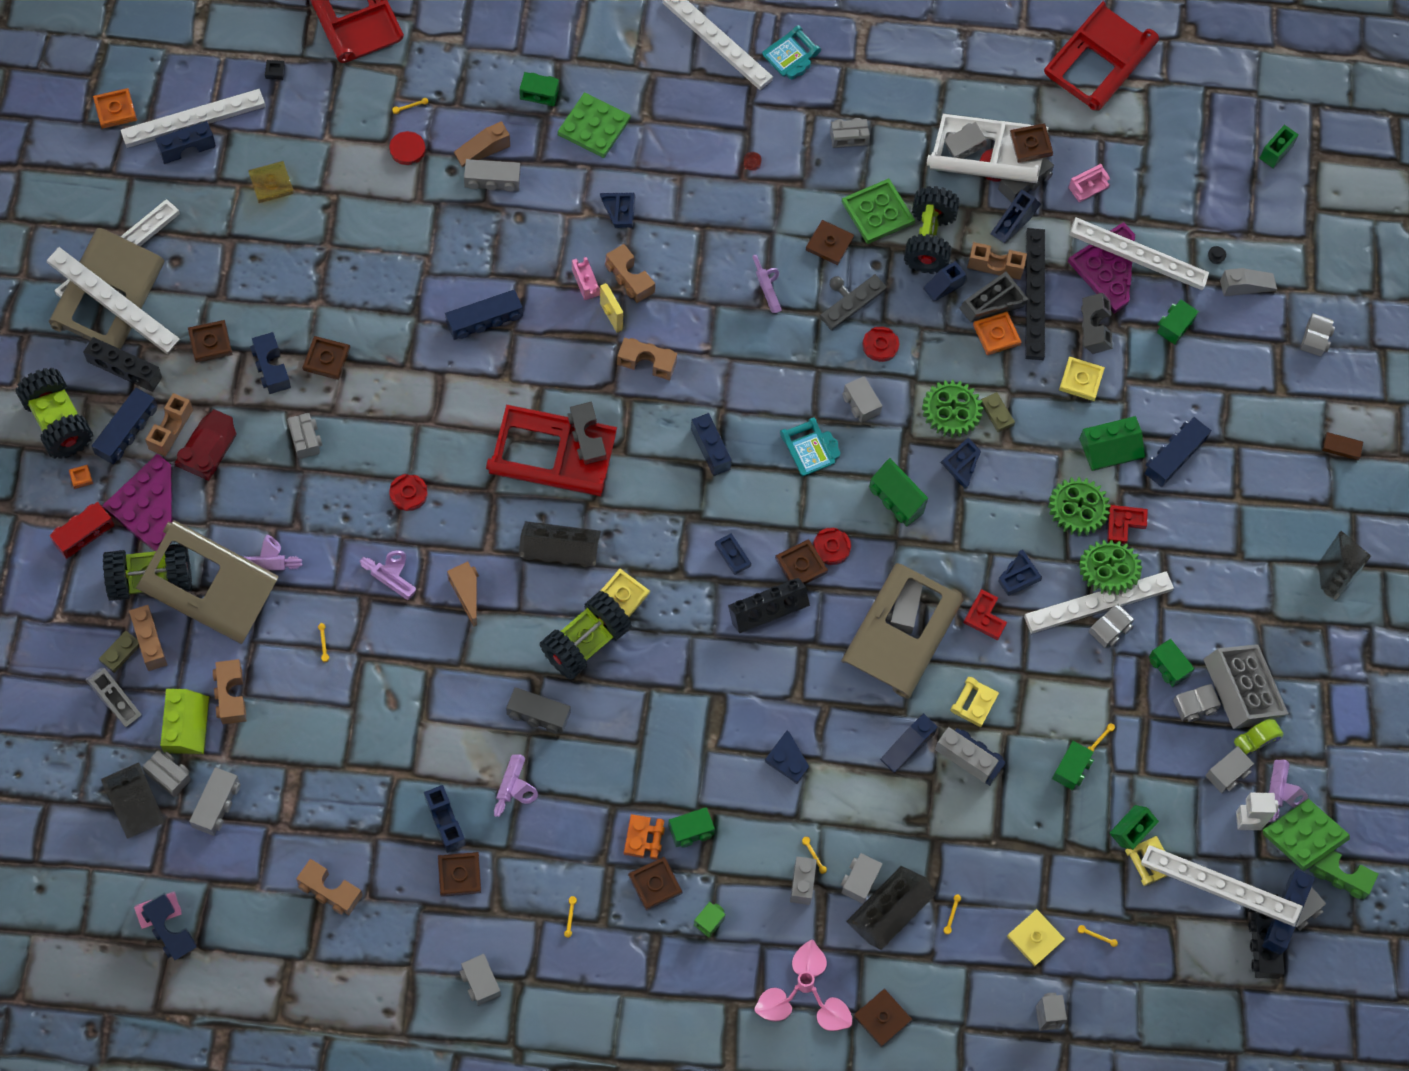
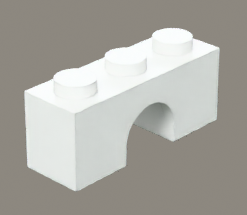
M1250 793L1246 798V805H1240L1236 810L1238 830H1262L1278 811V800H1275V794Z

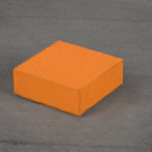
M88 464L69 470L74 489L93 484Z

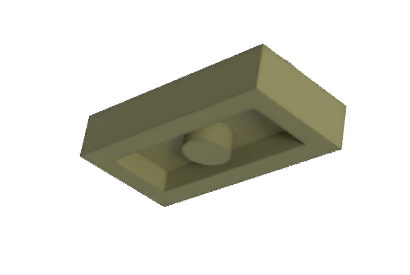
M997 392L981 399V405L997 432L1014 426L1015 421Z
M125 631L104 652L99 661L115 673L140 647L138 640Z

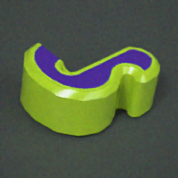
M1268 719L1257 724L1248 732L1236 737L1234 744L1249 756L1271 741L1278 742L1283 738L1284 733L1276 720Z

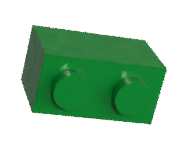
M524 72L519 89L520 100L555 106L559 92V79L552 76L547 77L536 73Z
M1284 124L1266 144L1259 159L1274 168L1294 146L1299 134Z
M1180 299L1177 304L1173 303L1169 308L1168 316H1163L1158 322L1160 327L1157 333L1175 345L1195 321L1199 311Z
M1171 638L1152 650L1149 656L1152 666L1161 672L1163 680L1170 684L1172 688L1191 676L1195 669Z
M1072 741L1052 779L1073 791L1075 785H1081L1085 777L1082 775L1084 769L1089 770L1094 760L1091 759V756L1094 752Z
M1134 805L1109 834L1120 847L1133 850L1159 821L1147 807Z
M707 807L669 819L668 827L676 847L681 846L685 848L692 845L694 841L709 840L715 832Z

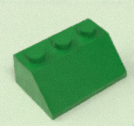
M1136 416L1085 428L1082 430L1079 438L1091 471L1145 457L1142 430Z
M889 458L871 478L870 491L882 500L883 505L895 514L896 519L900 523H904L907 527L924 514L928 497Z

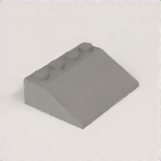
M1258 644L1218 648L1203 659L1233 729L1250 727L1268 719H1276L1288 715V711Z

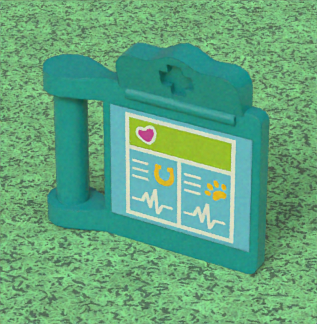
M799 25L762 52V55L781 76H787L791 80L797 76L804 75L805 71L811 67L809 59L817 56L822 50L802 32L803 29ZM797 36L810 49V51L807 53L796 42L794 37Z
M814 417L810 418L808 422L791 429L780 430L781 438L786 444L801 476H806L835 464V460L840 457L841 452L838 448V441L833 438L831 432L826 431L822 433ZM812 429L814 433L794 441L790 439L791 436Z

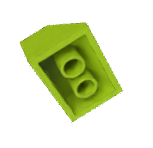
M166 689L160 744L164 753L204 754L209 696L187 689Z

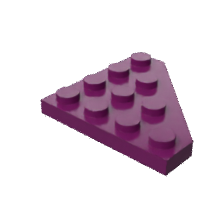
M1124 222L1110 230V232L1135 241V234ZM1091 244L1069 257L1067 262L1096 294L1103 293L1110 299L1111 311L1113 313L1128 305L1132 261Z
M158 453L102 505L104 510L153 551H157L166 533L163 530L168 521L172 523V466Z

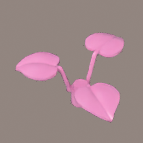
M813 939L802 945L793 957L792 968L799 976L798 985L795 986L791 995L786 998V993L783 990L770 988L762 993L754 1008L756 1014L766 1020L781 1021L792 1013V1006L789 1001L793 999L798 990L803 993L812 991L821 1007L817 1012V1021L823 1029L838 1031L852 1026V1016L846 1004L838 998L831 997L826 1000L824 1005L816 991V987H814V977L821 975L825 971L827 961L824 953Z

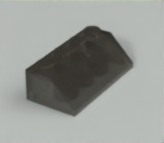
M525 521L520 536L519 556L527 560L536 558L542 559L545 562L560 561L566 565L576 563L584 567L595 566L601 531Z
M1342 531L1338 533L1318 563L1321 589L1324 590L1328 597L1333 598L1335 601L1352 584L1371 557L1369 553Z
M900 866L846 922L870 945L882 950L936 893L926 877Z

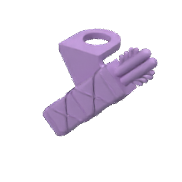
M753 255V260L758 270L756 274L767 299L768 306L772 313H778L782 309L771 283L778 278L779 271L776 268L762 269L757 255ZM774 272V276L769 279L768 275Z
M270 535L264 537L260 556H243L268 571L285 570V567L297 569L299 566H302V559H298L297 556H290L288 559H285V555L279 556L281 546Z
M403 551L388 553L385 566L381 563L375 565V561L370 558L366 559L363 557L360 560L361 567L371 570L373 577L391 588V590H394L401 597H404V599L409 600L415 594L416 588L399 577L406 561V554ZM395 555L402 556L399 559H391V557Z
M513 754L510 757L496 797L499 801L495 805V817H500L501 813L504 812L505 802H510L512 797L524 804L531 803L538 797L536 788L518 779L525 762V757L522 755ZM528 791L533 792L532 797L528 799L523 798L524 793Z
M1275 760L1269 793L1275 794V800H1278V807H1282L1283 801H1286L1295 808L1307 800L1308 795L1299 786L1286 783L1289 762L1287 760ZM1298 796H1303V798L1299 802L1294 803V800ZM1279 809L1274 814V816L1269 820V822L1276 821V819L1279 817Z

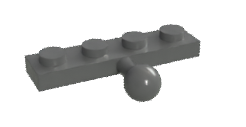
M874 274L853 291L849 292L844 287L843 279L835 276L831 278L829 285L832 290L839 291L843 298L820 315V319L832 331L883 293L887 287Z

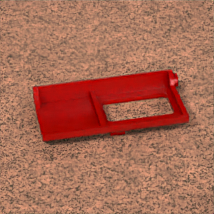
M310 0L340 63L352 61L396 44L404 37L388 0H367L368 7L340 18L336 16L329 0Z
M1102 1L1044 68V72L1047 77L1088 105L1090 109L1099 111L1157 44L1159 36L1152 29H1146L1142 33L1108 9L1106 3ZM1087 48H1090L1114 65V69L1090 96L1063 78V75Z
M506 404L494 455L491 459L488 458L486 469L492 475L601 497L617 427L597 423L586 428L585 434L589 438L602 437L607 459L585 465L583 460H579L577 449H580L579 442L574 441L572 431H575L574 424L570 425L568 417ZM514 427L560 437L554 467L552 469H545L503 460L502 455L509 429Z

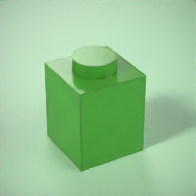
M709 902L695 918L694 926L710 938L725 920L726 914L724 909L716 903L713 905Z

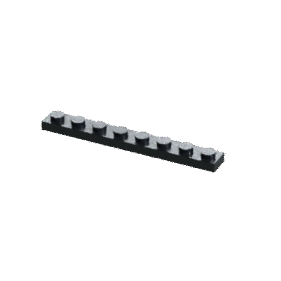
M1027 228L1026 297L1029 300L1026 303L1025 359L1044 360L1045 229Z

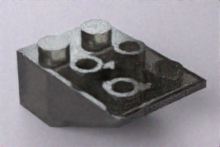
M139 762L101 779L127 839L165 822Z

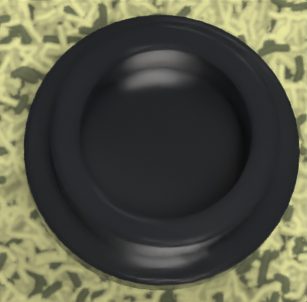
M1219 246L1210 248L1208 252L1209 260L1214 264L1223 262L1226 258V251Z

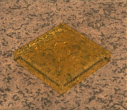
M284 161L248 170L258 203L294 194Z

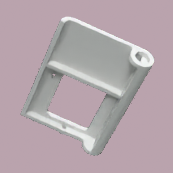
M943 114L934 152L928 155L927 166H930V170L1037 183L1043 158L1020 163L1016 159L1010 130L1033 125ZM976 122L984 137L995 141L990 162L941 156L946 136L952 132L962 130L963 126L968 123L973 124Z

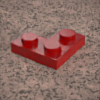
M1111 505L1108 516L1107 542L1113 540V543L1120 541L1121 544H1126L1128 541V527L1146 529L1148 509Z
M982 589L963 622L997 641L1007 624L1006 621L990 614L998 597Z

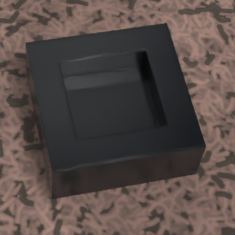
M266 60L265 79L283 80L285 62Z

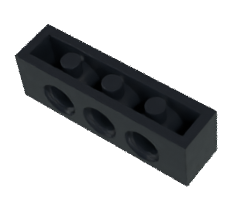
M95 337L91 339L83 351L88 363L151 392L155 390L162 379L158 366Z
M796 578L743 600H738L728 605L733 626L739 633L808 607L810 603L806 586L799 578Z
M1247 908L1251 916L1248 928L1249 932H1252V939L1250 940V951L1253 952L1254 957L1251 962L1252 972H1255V978L1279 979L1284 975L1283 953L1279 955L1262 947L1264 939L1261 936V932L1267 934L1273 918L1267 916V920H1263L1259 916V912ZM1262 952L1268 953L1270 960L1265 959Z

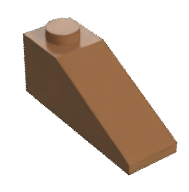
M501 121L482 130L455 150L454 154L460 165L464 167L466 159L480 160L510 147V134Z
M467 561L448 570L447 576L474 627L477 625V577L479 575L474 566L471 567Z

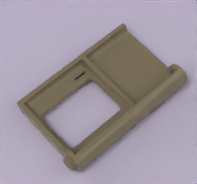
M97 228L79 262L111 287L123 292L128 300L142 309L165 261L161 256L105 229ZM69 281L49 320L51 328L58 332L68 330L90 341L95 337L116 348L122 349L132 327L119 317H115L106 335L99 334L72 320L85 291Z
M175 520L172 523L168 521L163 530L166 535L136 589L242 644L279 576ZM172 541L183 545L220 566L204 598L200 599L155 575V569Z
M896 563L841 662L848 663L893 687L892 689L896 694L909 699L964 600L962 594L955 589L950 590L902 564ZM909 579L942 595L937 608L918 639L898 630L885 621Z

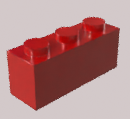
M99 502L87 506L79 515L71 517L62 527L54 529L49 536L61 554L68 559L112 528L114 523Z

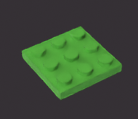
M584 92L559 128L558 136L605 158L630 121L631 115Z
M889 178L842 198L841 201L867 244L915 223L914 217Z
M1309 798L1263 829V835L1303 871L1350 840V835Z

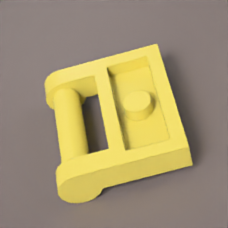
M967 677L963 691L956 704H953L950 710L961 718L982 727L999 692L979 683L973 677ZM975 689L978 692L966 711L962 707L971 690Z
M1157 836L1139 843L1133 850H1125L1127 856L1131 857L1138 870L1143 886L1167 877V875L1152 869L1150 870L1153 875L1149 876L1145 866L1141 865V859L1137 853L1141 851L1144 857L1149 845L1165 851Z

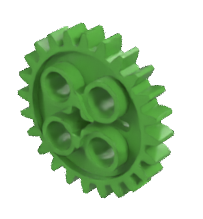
M944 380L943 386L939 382L936 388L932 386L930 392H926L922 410H924L923 417H927L926 423H932L930 429L936 427L937 434L943 431V436L950 433L951 438H953L954 433L961 437L962 432L968 435L969 429L974 431L975 426H978L979 420H981V413L983 411V407H981L982 400H978L979 394L973 395L974 388L968 390V384L963 387L961 386V381L956 385L954 380L951 381V384ZM939 415H945L947 418H942ZM958 416H964L966 419H960Z
M1070 477L1069 483L1065 479L1062 485L1058 483L1056 489H1053L1052 495H1050L1048 508H1051L1049 515H1055L1052 521H1059L1057 527L1063 525L1064 532L1070 529L1071 535H1073L1074 531H1077L1078 536L1081 535L1082 531L1087 536L1090 530L1095 533L1097 528L1101 529L1107 521L1106 517L1109 516L1110 512L1108 510L1111 505L1107 504L1109 498H1104L1106 491L1100 492L1101 485L1095 487V481L1089 484L1088 478L1082 482L1080 477H1078L1077 481ZM1069 494H1074L1076 497H1071ZM1087 499H1092L1094 503H1090ZM1064 510H1069L1072 514H1067ZM1082 515H1087L1090 519H1085Z
M1103 540L1101 545L1096 541L1095 547L1089 545L1088 550H1084L1083 555H1081L1079 568L1080 575H1083L1082 580H1088L1087 586L1094 585V591L1098 588L1101 589V594L1105 590L1108 591V595H1111L1112 591L1119 595V590L1126 593L1127 588L1132 590L1133 584L1137 585L1138 579L1141 577L1142 566L1141 560L1138 559L1139 554H1133V548L1128 550V544L1120 546V541L1114 544L1113 540H1110V543L1107 544Z

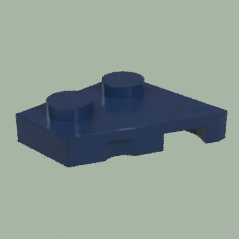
M600 193V198L614 227L633 228L635 193Z
M968 437L940 463L966 489L969 486V481L975 470L981 450Z
M1022 549L1018 552L1015 560L1011 561L1008 565V569L1001 574L998 582L1006 594L1010 596L1041 581L1042 576Z
M788 730L765 759L767 764L796 784H798L809 769V765Z

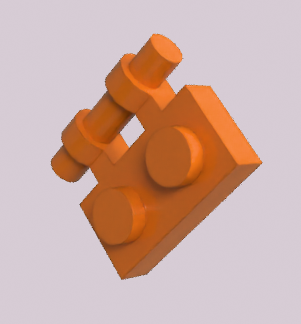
M631 814L624 855L644 858L645 851H651L650 858L658 859V854L662 849L660 844L661 837L665 832L663 827L664 820L657 819L656 825L651 826L650 817ZM648 833L654 834L652 843H647Z

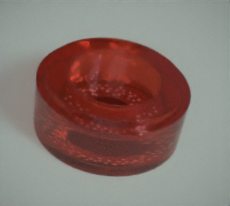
M749 152L744 156L743 164L748 170H757L761 166L762 158L756 152Z

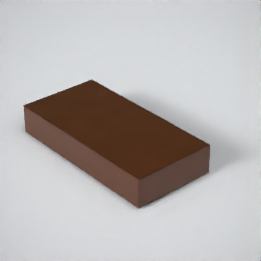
M1327 432L1322 451L1359 460L1363 441Z

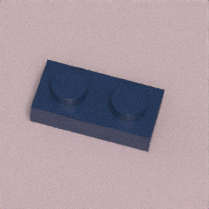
M732 533L715 541L716 548L734 575L751 567L750 560Z

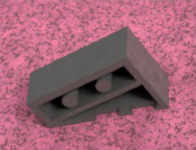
M1004 272L964 300L959 309L971 323L1000 313L1023 308L1029 299L1009 274Z

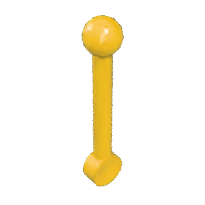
M423 98L421 101L402 107L395 106L392 111L394 114H399L402 110L421 104H428V99Z
M320 623L318 629L321 634L323 652L321 659L323 662H328L329 656L326 652L324 634L326 626Z
M1112 723L1108 724L1106 731L1092 746L1087 748L1094 752L1095 747L1109 732L1114 731L1115 725Z
M804 837L802 844L806 845L813 858L817 859L816 863L819 866V872L825 874L827 869L821 864L811 847L810 838Z
M956 894L953 898L952 911L947 926L943 929L946 935H949L952 931L951 924L958 902L961 901L959 894Z
M574 896L569 898L570 909L567 930L564 932V936L567 938L572 936L573 910L577 902Z
M1080 925L1077 928L1080 934L1086 933L1109 943L1112 947L1118 945L1116 939L1110 940L1089 931L1084 925Z

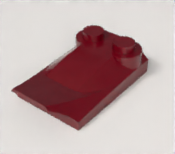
M215 409L203 417L184 448L178 451L175 466L210 481L237 435L233 418Z

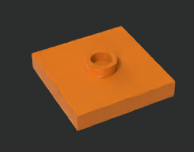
M129 88L93 96L101 129L137 121Z
M1008 312L973 322L986 355L1007 350L1022 343Z

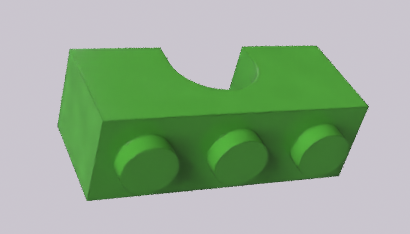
M1336 851L1331 852L1311 866L1309 871L1316 878L1325 879L1331 882L1334 887L1344 889L1358 899H1365L1370 894L1378 876V873L1361 864L1354 870L1353 874L1344 873L1339 867V860L1342 854Z

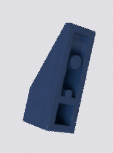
M1021 189L990 234L1006 244L1033 217L1041 203Z
M923 713L880 760L895 773L935 735L938 726Z

